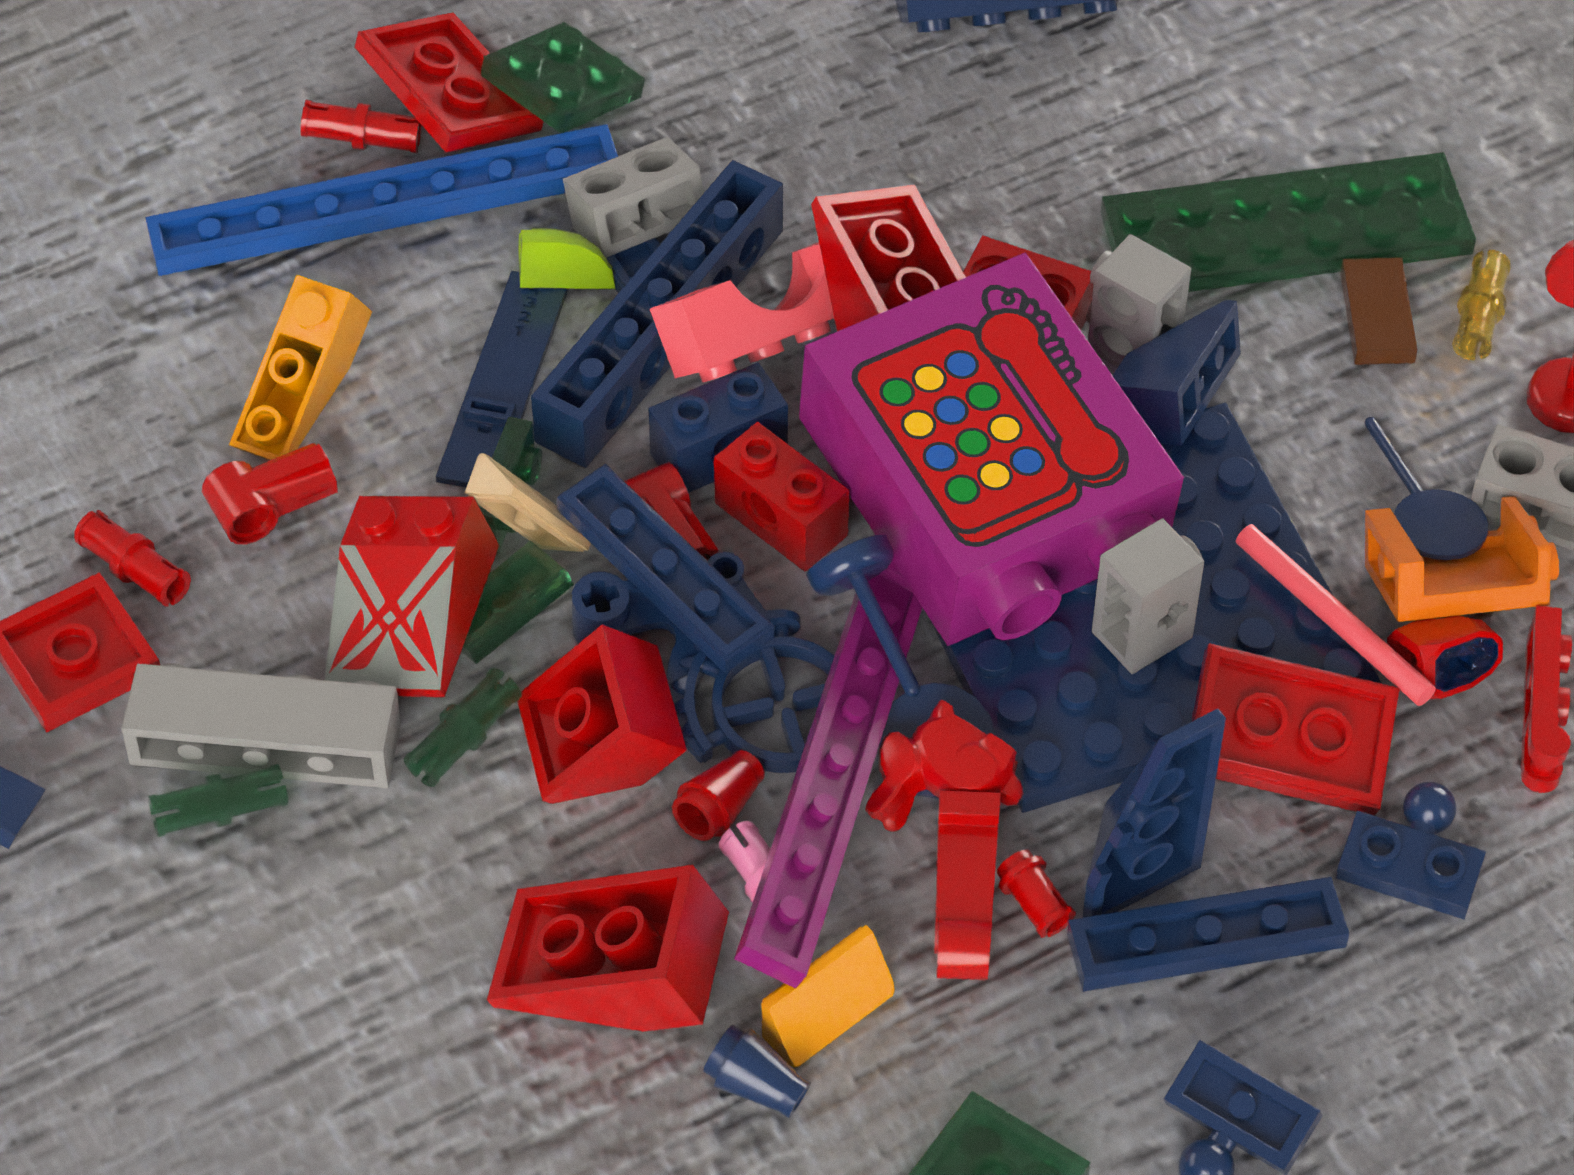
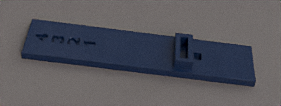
M511 270L438 468L436 482L466 488L480 453L487 454L505 468L568 289L520 288L519 272Z

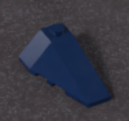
M1218 708L1159 738L1105 803L1087 878L1083 918L1118 912L1201 868L1226 717Z

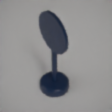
M874 535L850 543L824 557L808 570L806 576L812 588L819 595L833 596L851 589L855 590L905 691L904 694L892 703L879 749L883 738L890 732H900L911 738L916 728L929 719L932 710L940 700H944L952 705L957 716L971 723L985 734L992 733L996 736L990 714L975 696L954 685L941 683L919 685L868 582L887 569L894 559V551L886 535ZM927 789L916 794L921 797L939 799Z

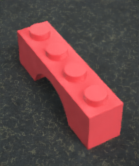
M819 242L792 252L790 285L783 300L774 310L762 308L748 300L731 280L698 289L650 308L675 379L699 373L702 383L736 371L734 359L747 354L750 363L783 352L784 347L781 340L792 335L795 336L797 343H802L831 332L828 320L834 318Z

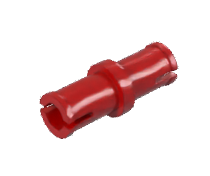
M306 99L305 107L303 106L300 131L301 137H316L352 143V148L358 150H365L367 145L405 150L417 154L421 140L422 125L414 116L374 111L371 109V104L359 102L357 107L353 108L313 102V100Z
M97 510L96 513L93 511L88 512L77 524L74 533L75 542L108 563L111 574L123 583H136L157 598V601L165 607H168L169 603L171 605L177 604L188 592L191 584L190 574L157 553L154 543L143 534H130L109 519L101 510Z

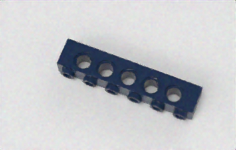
M732 160L531 395L534 442L584 468L588 467L671 367L650 308L698 289L729 280L737 287L783 232L782 182L735 160Z

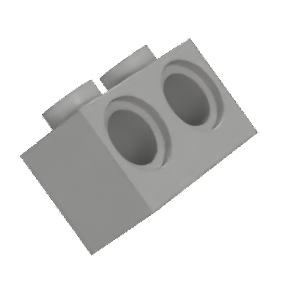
M669 137L563 178L573 229L597 245L605 258L672 231L704 193L699 165Z
M1131 234L1113 252L1105 251L1096 261L1090 274V282L1094 286L1092 303L1086 314V322L1090 324L1088 342L1098 356L1118 367L1127 353L1184 323L1191 267Z
M1497 424L1476 476L1471 500L1483 510L1488 524L1500 527L1501 498L1515 496L1529 516L1533 515L1536 518L1539 531L1547 542H1553L1554 545L1574 551V448L1538 437L1527 431H1518Z

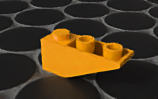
M296 275L229 445L267 460H272L297 450L350 369L372 311L352 293Z

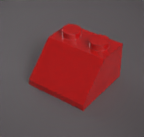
M600 625L516 695L542 801L550 804L642 786L687 751L658 646L605 625Z

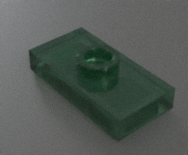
M530 540L489 573L462 652L475 664H478L574 585L567 570Z

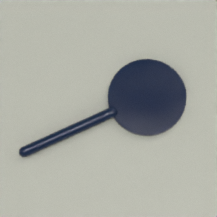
M1374 417L1366 418L1364 422L1366 428L1410 492V495L1397 505L1394 515L1419 554L1436 560H1457L1477 552L1485 543L1488 534V520L1483 510L1474 501L1456 492L1440 489L1423 490Z

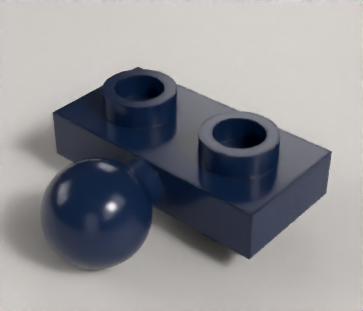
M1423 782L1411 788L1403 802V814L1410 825L1409 827L1357 810L1335 879L1465 920L1486 851L1435 835L1446 830L1454 821L1456 801L1450 790L1436 782Z
M1201 1040L1198 1041L1163 1098L1166 1105L1212 1131L1207 1139L1196 1140L1183 1150L1178 1163L1179 1175H1234L1235 1164L1231 1153L1236 1146L1282 1174L1287 1175L1322 1118L1321 1110Z

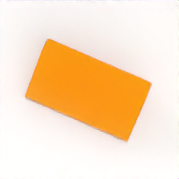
M867 925L859 927L810 964L807 976L796 989L784 983L762 999V1038L790 1066L794 1068L801 1066L882 1005L895 993L894 982L873 931Z

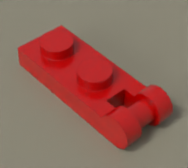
M1540 605L1535 607L1526 640L1521 779L1530 790L1538 793H1548L1559 785L1563 763L1567 758L1571 745L1570 736L1566 730L1560 727H1565L1567 724L1571 692L1570 688L1559 686L1560 673L1567 674L1569 670L1572 635L1561 634L1562 608Z

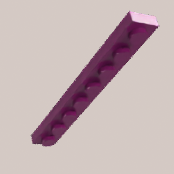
M892 561L887 569L868 582L907 658L922 606ZM856 593L734 957L735 960L795 989L807 976L899 684V679Z

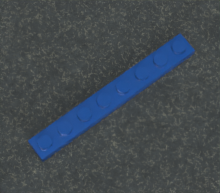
M608 124L148 216L145 219L158 276L564 194L563 178L616 158L618 154Z

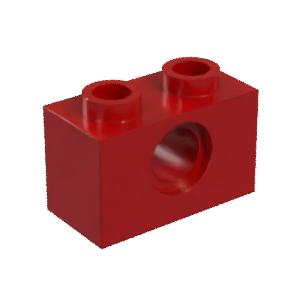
M756 422L714 457L715 504L804 572L809 570L848 536L849 489L759 422Z

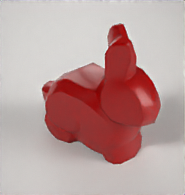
M940 700L932 710L929 719L916 728L911 738L900 732H890L883 738L879 749L878 767L884 781L868 799L865 811L872 819L881 821L885 830L897 832L906 824L913 806L914 797L918 792L925 789L938 798L940 790L1001 793L1000 802L1007 806L1017 805L1023 796L1021 780L1015 775L1018 764L1015 760L1017 752L994 734H985L971 723L957 716L952 705L944 700Z

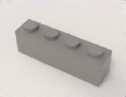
M167 663L161 666L137 664L121 730L130 765L389 788L401 727V718L396 687L380 685L373 681L361 680L354 683L317 680L307 675L282 677L252 674L241 669L215 671L193 669L175 663Z

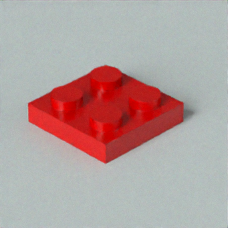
M100 572L0 621V662L46 733L129 692L137 664L161 666L159 658Z

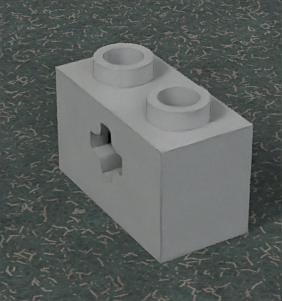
M1163 518L1100 556L1092 632L1131 674L1136 673L1193 638L1204 560L1195 543L1186 536H1180Z

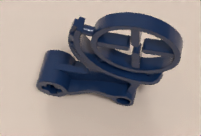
M719 552L711 556L708 562L775 626L774 639L727 673H724L629 580L623 581L615 574L602 571L589 573L575 583L572 591L573 636L578 644L600 625L608 626L629 635L653 629H665L673 634L676 642L668 662L667 681L685 745L699 763H706L712 759L713 749L724 744L732 754L738 750H744L754 755L763 766L764 771L773 773H794L797 771L805 743L794 710L803 711L818 707L825 684L796 690L792 697V708L786 707L782 710L781 726L790 753L772 752L758 748L740 737L732 727L771 718L774 714V700L782 701L784 699L785 682L777 657H790L809 662L828 675L834 655L811 641L790 637V635L797 633L801 628L800 615L786 609L765 610L744 581V565L739 556L730 552ZM760 660L772 698L766 697L723 707V695L733 677L748 665ZM704 674L715 679L711 708L715 730L706 735L698 721L694 702L696 691Z

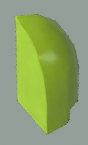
M545 228L521 230V233H519L520 288L616 289L611 265L599 247L579 233Z

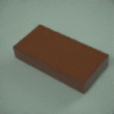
M1402 258L1343 259L1340 275L1354 365L1415 363L1418 349Z

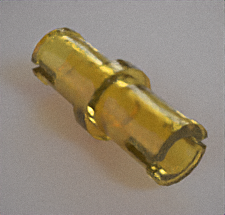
M1488 250L1484 268H1482L1485 258L1484 252L1480 251L1474 256L1468 286L1459 295L1457 309L1461 316L1452 346L1457 355L1464 359L1476 360L1479 342H1481L1480 358L1485 359L1490 355L1496 323L1502 320L1505 314L1507 301L1503 292L1511 269V263L1509 258L1500 251Z

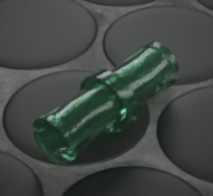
M491 668L487 672L486 677L458 705L449 704L439 715L440 723L412 752H409L403 758L406 767L412 775L417 778L424 770L426 775L421 779V782L429 787H435L440 781L439 779L468 749L476 751L487 740L485 732L513 703H517L522 697V693L513 679L509 677L501 685L499 681L504 677L505 673L497 668Z
M273 764L268 768L223 779L219 773L205 776V783L159 795H148L151 815L175 809L179 810L176 813L155 817L153 825L157 837L215 822L217 827L231 824V817L279 805H288L286 785L264 791L257 790L281 783L280 780H283L284 777L279 764Z

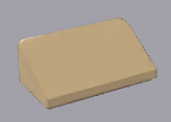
M479 454L465 490L468 497H474L478 505L540 549L575 552L589 550L591 543L557 511V505L487 454Z

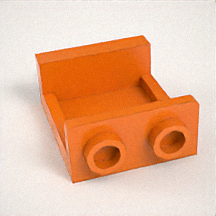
M1515 496L1501 498L1500 527L1497 530L1488 531L1483 546L1474 554L1457 560H1436L1421 556L1390 508L1365 510V568L1398 622L1536 607V605H1550V581L1557 580L1559 575L1558 553L1554 543L1547 542L1539 531L1536 518L1533 515L1529 516Z

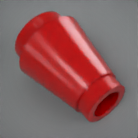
M738 750L732 756L727 757L683 783L678 788L677 798L672 804L675 820L688 835L697 840L708 841L713 837L723 836L731 828L757 789L758 784L763 781L765 777L763 766L751 753Z

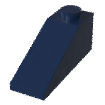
M1224 300L1127 353L1112 376L1160 444L1183 445L1240 356L1237 301Z

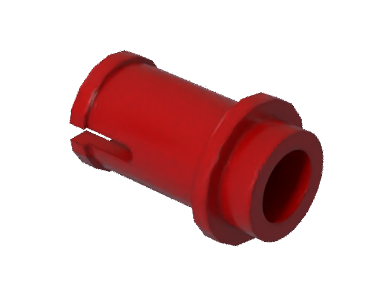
M1024 849L1009 856L998 867L997 875L1001 879L998 887L1004 895H1013L1035 926L1036 932L1041 938H1045L1046 935L1051 937L1068 926V921L1075 918L1076 912L1071 905L1067 904L1044 872L1047 863L1042 856H1033L1030 850Z

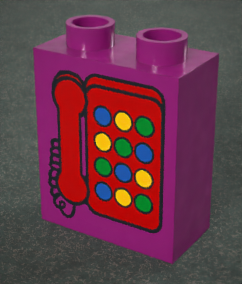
M1026 252L805 345L799 419L842 485L849 489V496L874 534L887 536L894 551V565L947 646L988 628L1000 640L1015 639L1033 631L1049 619L1057 610L1061 602V595L1098 579L1101 554L1162 518L1171 527L1173 526L1184 476Z

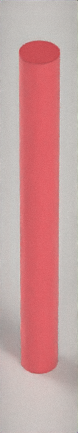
M1250 524L1239 533L1236 538L1238 546L1391 683L1400 688V691L1417 706H1422L1432 697L1436 687L1257 527Z

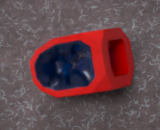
M1461 615L1441 619L1416 620L1395 629L1387 637V644L1436 687L1430 699H1444L1475 687L1490 676L1503 660V639L1483 620Z

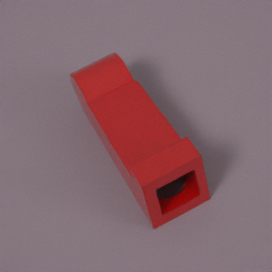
M940 790L937 825L934 954H937L936 978L988 980L1001 793Z

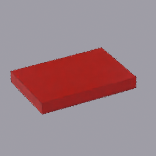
M454 12L358 32L354 48L445 152L542 130L546 115Z
M1209 643L1204 651L1192 721L1217 708L1226 717L1216 779L1355 812L1358 810L1375 816L1381 808L1400 688Z

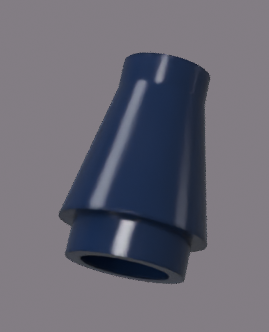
M731 1025L720 1038L703 1069L704 1073L715 1079V1088L774 1109L788 1118L796 1111L811 1085V1082L800 1076L752 1028L744 1032L735 1025Z

